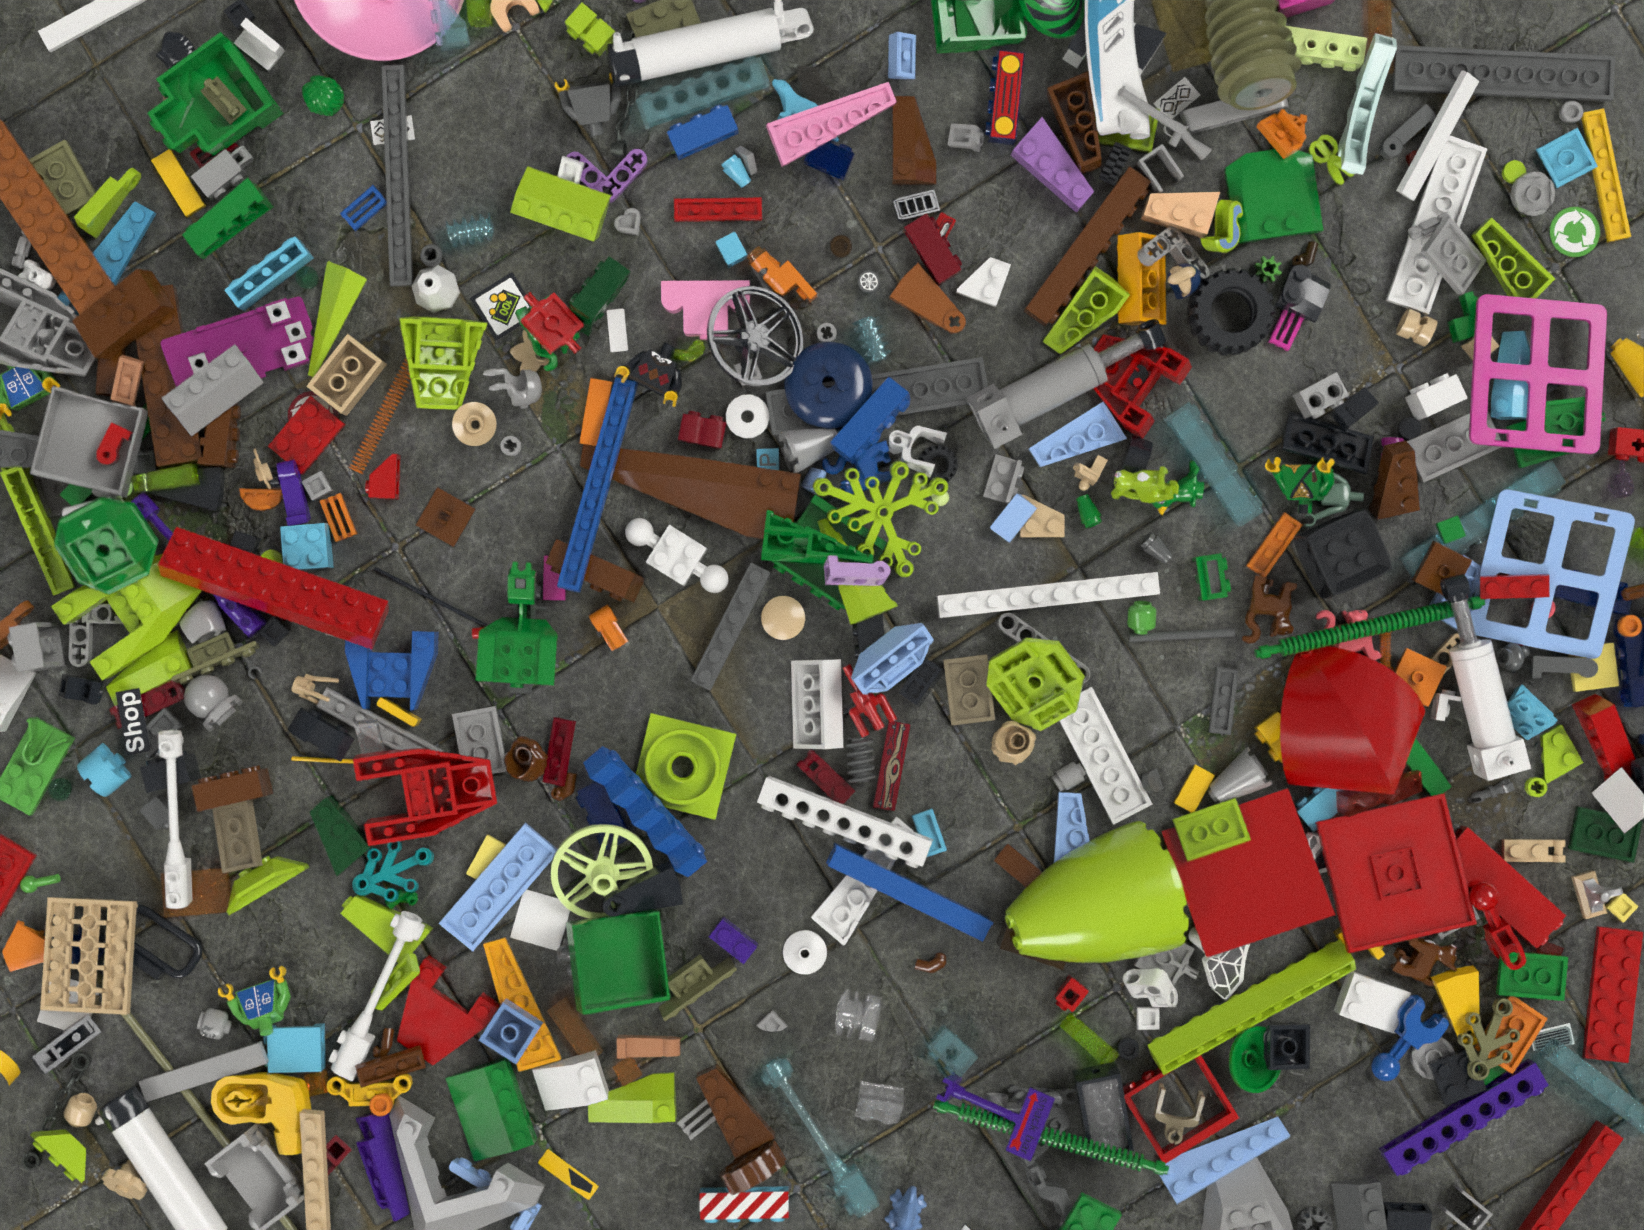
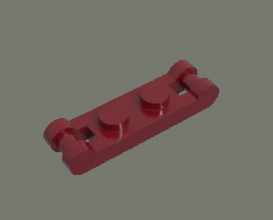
M171 680L141 694L145 718L161 711L163 708L183 701L184 686ZM172 688H175L177 693L174 697L170 691ZM118 705L110 708L109 711L117 721L115 723L117 729H121Z

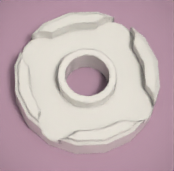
M741 395L728 405L726 423L730 431L736 436L744 439L755 438L761 435L767 428L769 411L766 404L759 397ZM744 411H751L754 414L752 422L746 423L742 421L741 415Z

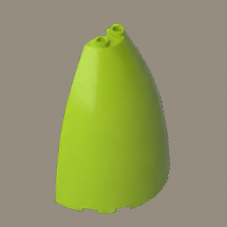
M1130 822L1075 848L1045 869L1005 911L1006 924L1009 928H1013L1015 932V937L1012 940L1016 950H1019V953L1049 960L1101 963L1149 956L1182 946L1186 941L1184 931L1188 930V916L1183 911V906L1187 905L1175 864L1168 850H1162L1159 845L1161 842L1160 838L1153 829L1147 830L1144 822Z

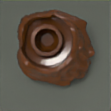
M518 736L512 742L510 750L505 754L504 764L507 772L512 777L533 782L544 774L548 755L545 754L537 741L525 736Z

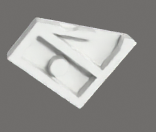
M990 257L957 289L956 293L996 307L1011 264Z

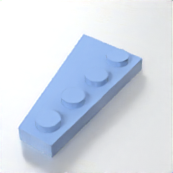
M1103 401L1030 447L1029 451L1039 467H1043L1127 438Z

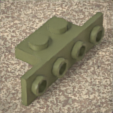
M225 632L186 649L193 668L171 678L177 684H187L196 675L210 674L219 665L223 667L235 662V658L242 655L245 658L255 654V650L260 648L256 641H253L236 649L229 632Z
M700 954L668 977V985L675 996L659 1006L662 1018L666 1021L676 1016L680 1010L694 1003L704 993L711 991L722 980L729 978L737 970L733 959L729 956L717 966L711 968Z

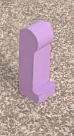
M828 556L824 563L825 585L879 586L884 584L890 574L889 565L883 561H877L874 564L838 562L837 556Z

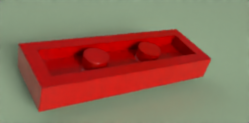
M1549 574L1480 576V599L1550 597Z

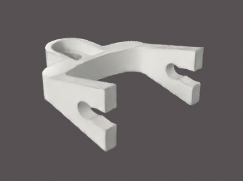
M915 426L909 434L896 430L891 432L889 436L888 448L892 454L902 452V462L906 463L909 468L922 472L931 478L935 464L912 459L911 447L915 440L921 436L943 446L947 433L921 426Z

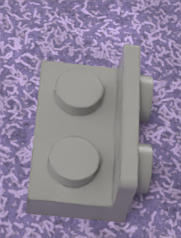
M995 454L983 497L1009 504L1018 491V488L1015 487L1016 480H1021L1024 467L1021 466L1022 461Z

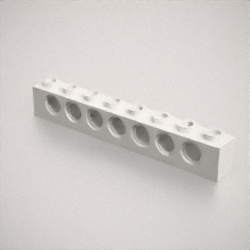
M771 776L766 777L757 803L762 804L761 808L767 811L774 812V809L782 812V816L794 820L796 817L803 820L802 824L814 828L815 825L824 828L823 832L835 836L837 833L844 836L843 840L856 844L857 841L865 844L864 848L876 852L878 849L885 852V856L894 860H897V858L906 860L905 864L914 868H918V866L923 867L933 839ZM780 793L788 797L786 805L778 802V795ZM800 801L808 804V812L803 813L798 809ZM819 810H827L829 819L826 821L821 820L818 815ZM842 817L847 818L850 821V827L842 828L839 825V819ZM860 826H868L871 830L870 836L861 835L859 831ZM884 833L889 834L892 839L891 843L883 844L880 840V835ZM909 842L912 845V851L904 852L901 849V843Z

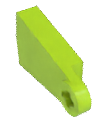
M130 168L119 181L110 176L74 216L77 225L97 239L128 193L137 186L141 179V173L134 168Z

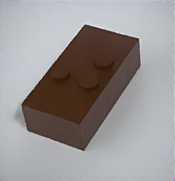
M136 269L72 320L94 358L110 360L172 311L174 306L152 271Z

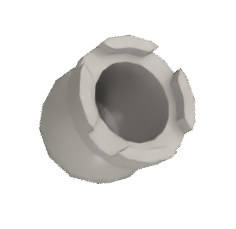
M208 674L191 680L184 692V702L189 712L196 717L205 718L203 726L209 732L214 730L213 725L215 723L220 726L236 711L233 708L236 703L238 705L242 704V700L237 695L229 696L228 688L221 679Z

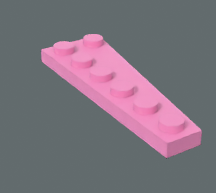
M889 82L767 123L766 128L783 167L894 106L896 99Z

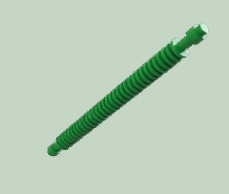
M1479 596L1470 597L1467 600L1471 610L1481 609L1485 605V600L1480 599ZM1443 601L1421 606L1420 608L1417 607L1378 616L1377 618L1374 617L1356 621L1355 623L1352 622L1333 628L1317 630V632L1313 631L1296 635L1295 637L1279 639L1276 645L1258 646L1254 653L1256 658L1261 659L1269 658L1277 653L1287 656V654H1297L1298 652L1301 653L1320 647L1331 646L1336 643L1340 644L1357 640L1358 638L1361 639L1379 635L1380 633L1396 631V629L1400 630L1422 625L1423 623L1454 617L1451 603Z
M935 1100L933 1109H937L939 1113L946 1114L948 1112L958 1115L959 1121L964 1117L963 1122H967L969 1118L970 1124L975 1120L974 1125L978 1126V1123L981 1122V1127L986 1123L985 1128L989 1129V1126L992 1125L991 1130H995V1126H997L998 1132L1003 1128L1002 1133H1006L1008 1129V1134L1011 1135L1016 1125L1015 1122L1009 1121L1007 1118L1004 1119L1002 1116L998 1118V1114L992 1116L993 1112L991 1111L987 1115L986 1109H984L983 1113H981L982 1108H978V1111H976V1106H973L972 1110H970L971 1105H967V1108H964L965 1103H962L961 1107L949 1104V1101ZM1046 1126L1040 1137L1042 1139L1041 1144H1045L1047 1141V1145L1050 1146L1051 1142H1053L1052 1147L1056 1148L1058 1144V1149H1062L1064 1145L1063 1150L1065 1151L1070 1147L1069 1152H1073L1075 1148L1076 1154L1081 1150L1080 1155L1084 1156L1086 1152V1157H1090L1092 1153L1091 1158L1095 1159L1097 1155V1160H1101L1103 1156V1161L1106 1162L1109 1158L1108 1163L1111 1164L1114 1159L1115 1165H1118L1120 1161V1166L1123 1167L1125 1163V1168H1129L1131 1164V1169L1135 1170L1137 1166L1136 1171L1139 1172L1141 1168L1152 1170L1153 1173L1158 1175L1168 1174L1169 1166L1165 1165V1162L1158 1160L1154 1162L1144 1159V1154L1142 1153L1138 1157V1152H1135L1133 1155V1151L1129 1150L1127 1154V1149H1123L1121 1152V1147H1118L1116 1151V1146L1112 1145L1110 1149V1144H1107L1104 1148L1105 1143L1101 1142L1099 1146V1141H1095L1093 1145L1094 1140L1092 1139L1089 1140V1143H1087L1088 1138L1085 1137L1082 1141V1136H1079L1078 1140H1076L1077 1135L1073 1134L1071 1138V1133H1067L1065 1137L1066 1132L1062 1131L1061 1135H1059L1060 1130H1056L1054 1133L1053 1128L1048 1132L1049 1127Z

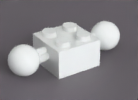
M636 518L627 524L625 535L631 544L635 546L647 544L654 549L646 563L681 585L685 586L691 575L695 574L700 577L702 587L708 592L718 593L727 586L728 574L723 567L719 565L707 567L700 562L708 549L671 525L667 527L660 538L654 534L651 523L646 519Z

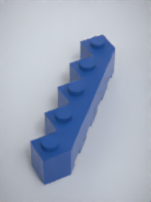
M602 746L583 762L590 779L605 786L611 802L626 809L632 824L647 832L653 847L668 855L676 872L689 877L707 862L703 846L687 832L682 823L666 809L661 800L645 786L640 777L624 763L616 751Z

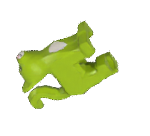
M1165 466L1160 467L1159 470H1140L1134 473L1120 470L1116 471L1114 477L1115 488L1112 490L1111 495L1113 499H1120V496H1124L1145 503H1153L1173 499V495L1178 494L1179 485L1176 480H1170L1169 483H1165V474H1168Z

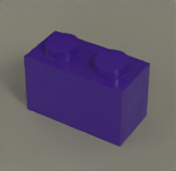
M724 916L709 935L713 941L742 964L747 961L758 946L756 941Z

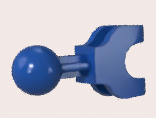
M1411 995L1398 1010V1027L1394 1031L1400 1036L1398 1041L1388 1053L1378 1054L1371 1063L1372 1072L1379 1080L1391 1081L1395 1079L1400 1072L1399 1060L1411 1045L1419 1050L1426 1043H1434L1442 1037L1449 1026L1448 1019L1441 1014H1434L1426 1022H1421L1420 1016L1425 1008V1002L1418 995Z

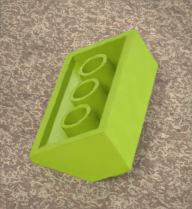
M528 166L515 193L510 213L594 242L600 236L611 195Z

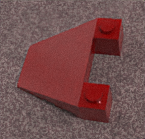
M1103 334L1094 347V351L1100 353L1125 339ZM1171 348L1140 349L1107 366L1105 371L1108 379L1107 382L1098 385L1093 390L1104 401L1105 405L1124 429L1143 439L1155 422L1150 413L1140 408L1144 399L1161 375L1180 385L1192 366L1189 359ZM1137 366H1144L1148 371V379L1143 384L1140 378H1135L1133 380L1134 386L1130 385L1128 379L1134 370L1139 372L1140 370Z
M428 955L419 966L420 973L410 983L397 1041L408 1049L420 1045L424 1060L431 1065H435L484 1029L500 1008V1003L483 992L471 1010H466L434 988L447 967Z

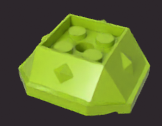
M1025 638L990 659L986 686L1012 720L1042 731L1077 711L1085 676L1059 641ZM1032 677H1037L1040 681H1036Z

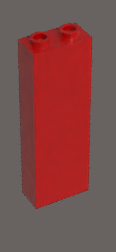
M1461 825L1455 832V837L1468 890L1470 891L1474 885L1481 882L1493 885L1499 894V900L1495 906L1499 916L1509 923L1511 929L1534 948L1543 946L1548 941L1550 933L1562 926L1566 915L1471 829Z

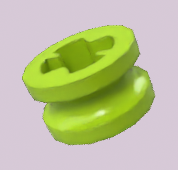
M1531 777L1525 782L1524 788L1528 795L1541 797L1547 791V783L1541 778ZM1535 781L1536 784L1541 786L1540 789H1537V793L1535 790H1531V785H1535L1533 783Z

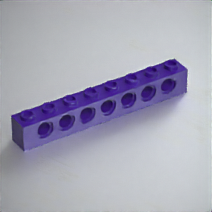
M1528 1058L1518 1065L1513 1074L1505 1072L1487 1084V1090L1453 1103L1378 1149L1394 1174L1397 1176L1405 1175L1412 1170L1413 1166L1418 1163H1426L1433 1154L1449 1149L1450 1144L1466 1139L1469 1133L1475 1129H1483L1487 1126V1122L1494 1118L1503 1117L1507 1110L1523 1105L1525 1099L1544 1092V1088L1549 1085L1537 1064ZM1524 1080V1081H1525L1524 1087H1523L1522 1089L1518 1090V1089H1517L1518 1083H1519L1520 1081ZM1504 1091H1505V1092H1506V1097H1505V1099L1502 1100V1101H1499V1100H1498L1499 1094H1500L1501 1092H1504ZM1487 1103V1109L1484 1112H1480L1481 1104ZM1468 1114L1467 1122L1461 1124V1117ZM1449 1125V1132L1442 1135V1128ZM1426 1137H1431L1429 1145L1423 1146V1140ZM1408 1148H1412L1411 1155L1409 1157H1404V1151Z

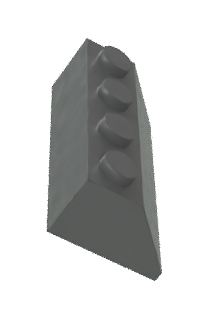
M1375 1176L1330 1182L1337 1230H1387L1381 1184Z

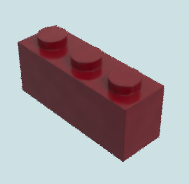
M926 213L905 226L903 231L935 283L940 286L961 272L960 266H962V263L956 254L952 255L949 247L951 245L944 235L941 237L937 231L939 226L934 217L929 218Z

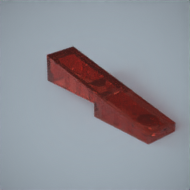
M1419 770L1402 774L1395 794L1353 790L1337 791V812L1351 817L1381 803L1392 805L1422 791V773Z

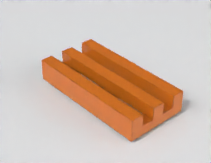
M342 493L320 501L335 542L357 535ZM336 500L339 501V504L345 516L346 522L350 529L349 533L346 532V529L344 527L343 521L341 519V516L335 503ZM328 503H330L332 507L333 513L335 515L340 531L342 533L341 536H339V533L335 526L334 520L327 505Z

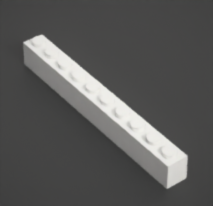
M1158 572L941 595L936 596L938 618L1156 595L1160 594Z

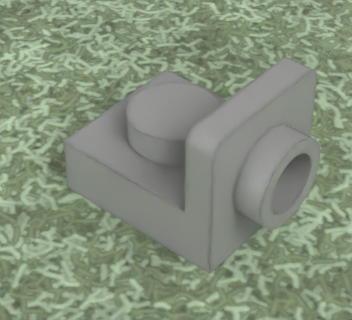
M951 123L948 146L967 148L980 152V148L984 143L983 130L976 125Z

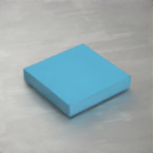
M1578 128L1536 149L1556 189L1598 167Z

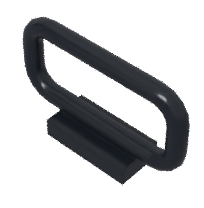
M138 905L136 914L141 913L190 945L194 953L185 967L177 970L134 941L133 964L156 980H161L165 973L173 978L188 976L202 957L200 942L145 905Z

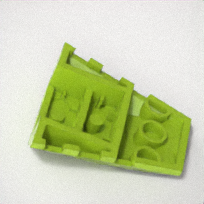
M418 316L399 318L416 408L458 410L464 401L469 384L468 380L475 365L474 361L477 351L480 349L481 338L486 329L487 322Z

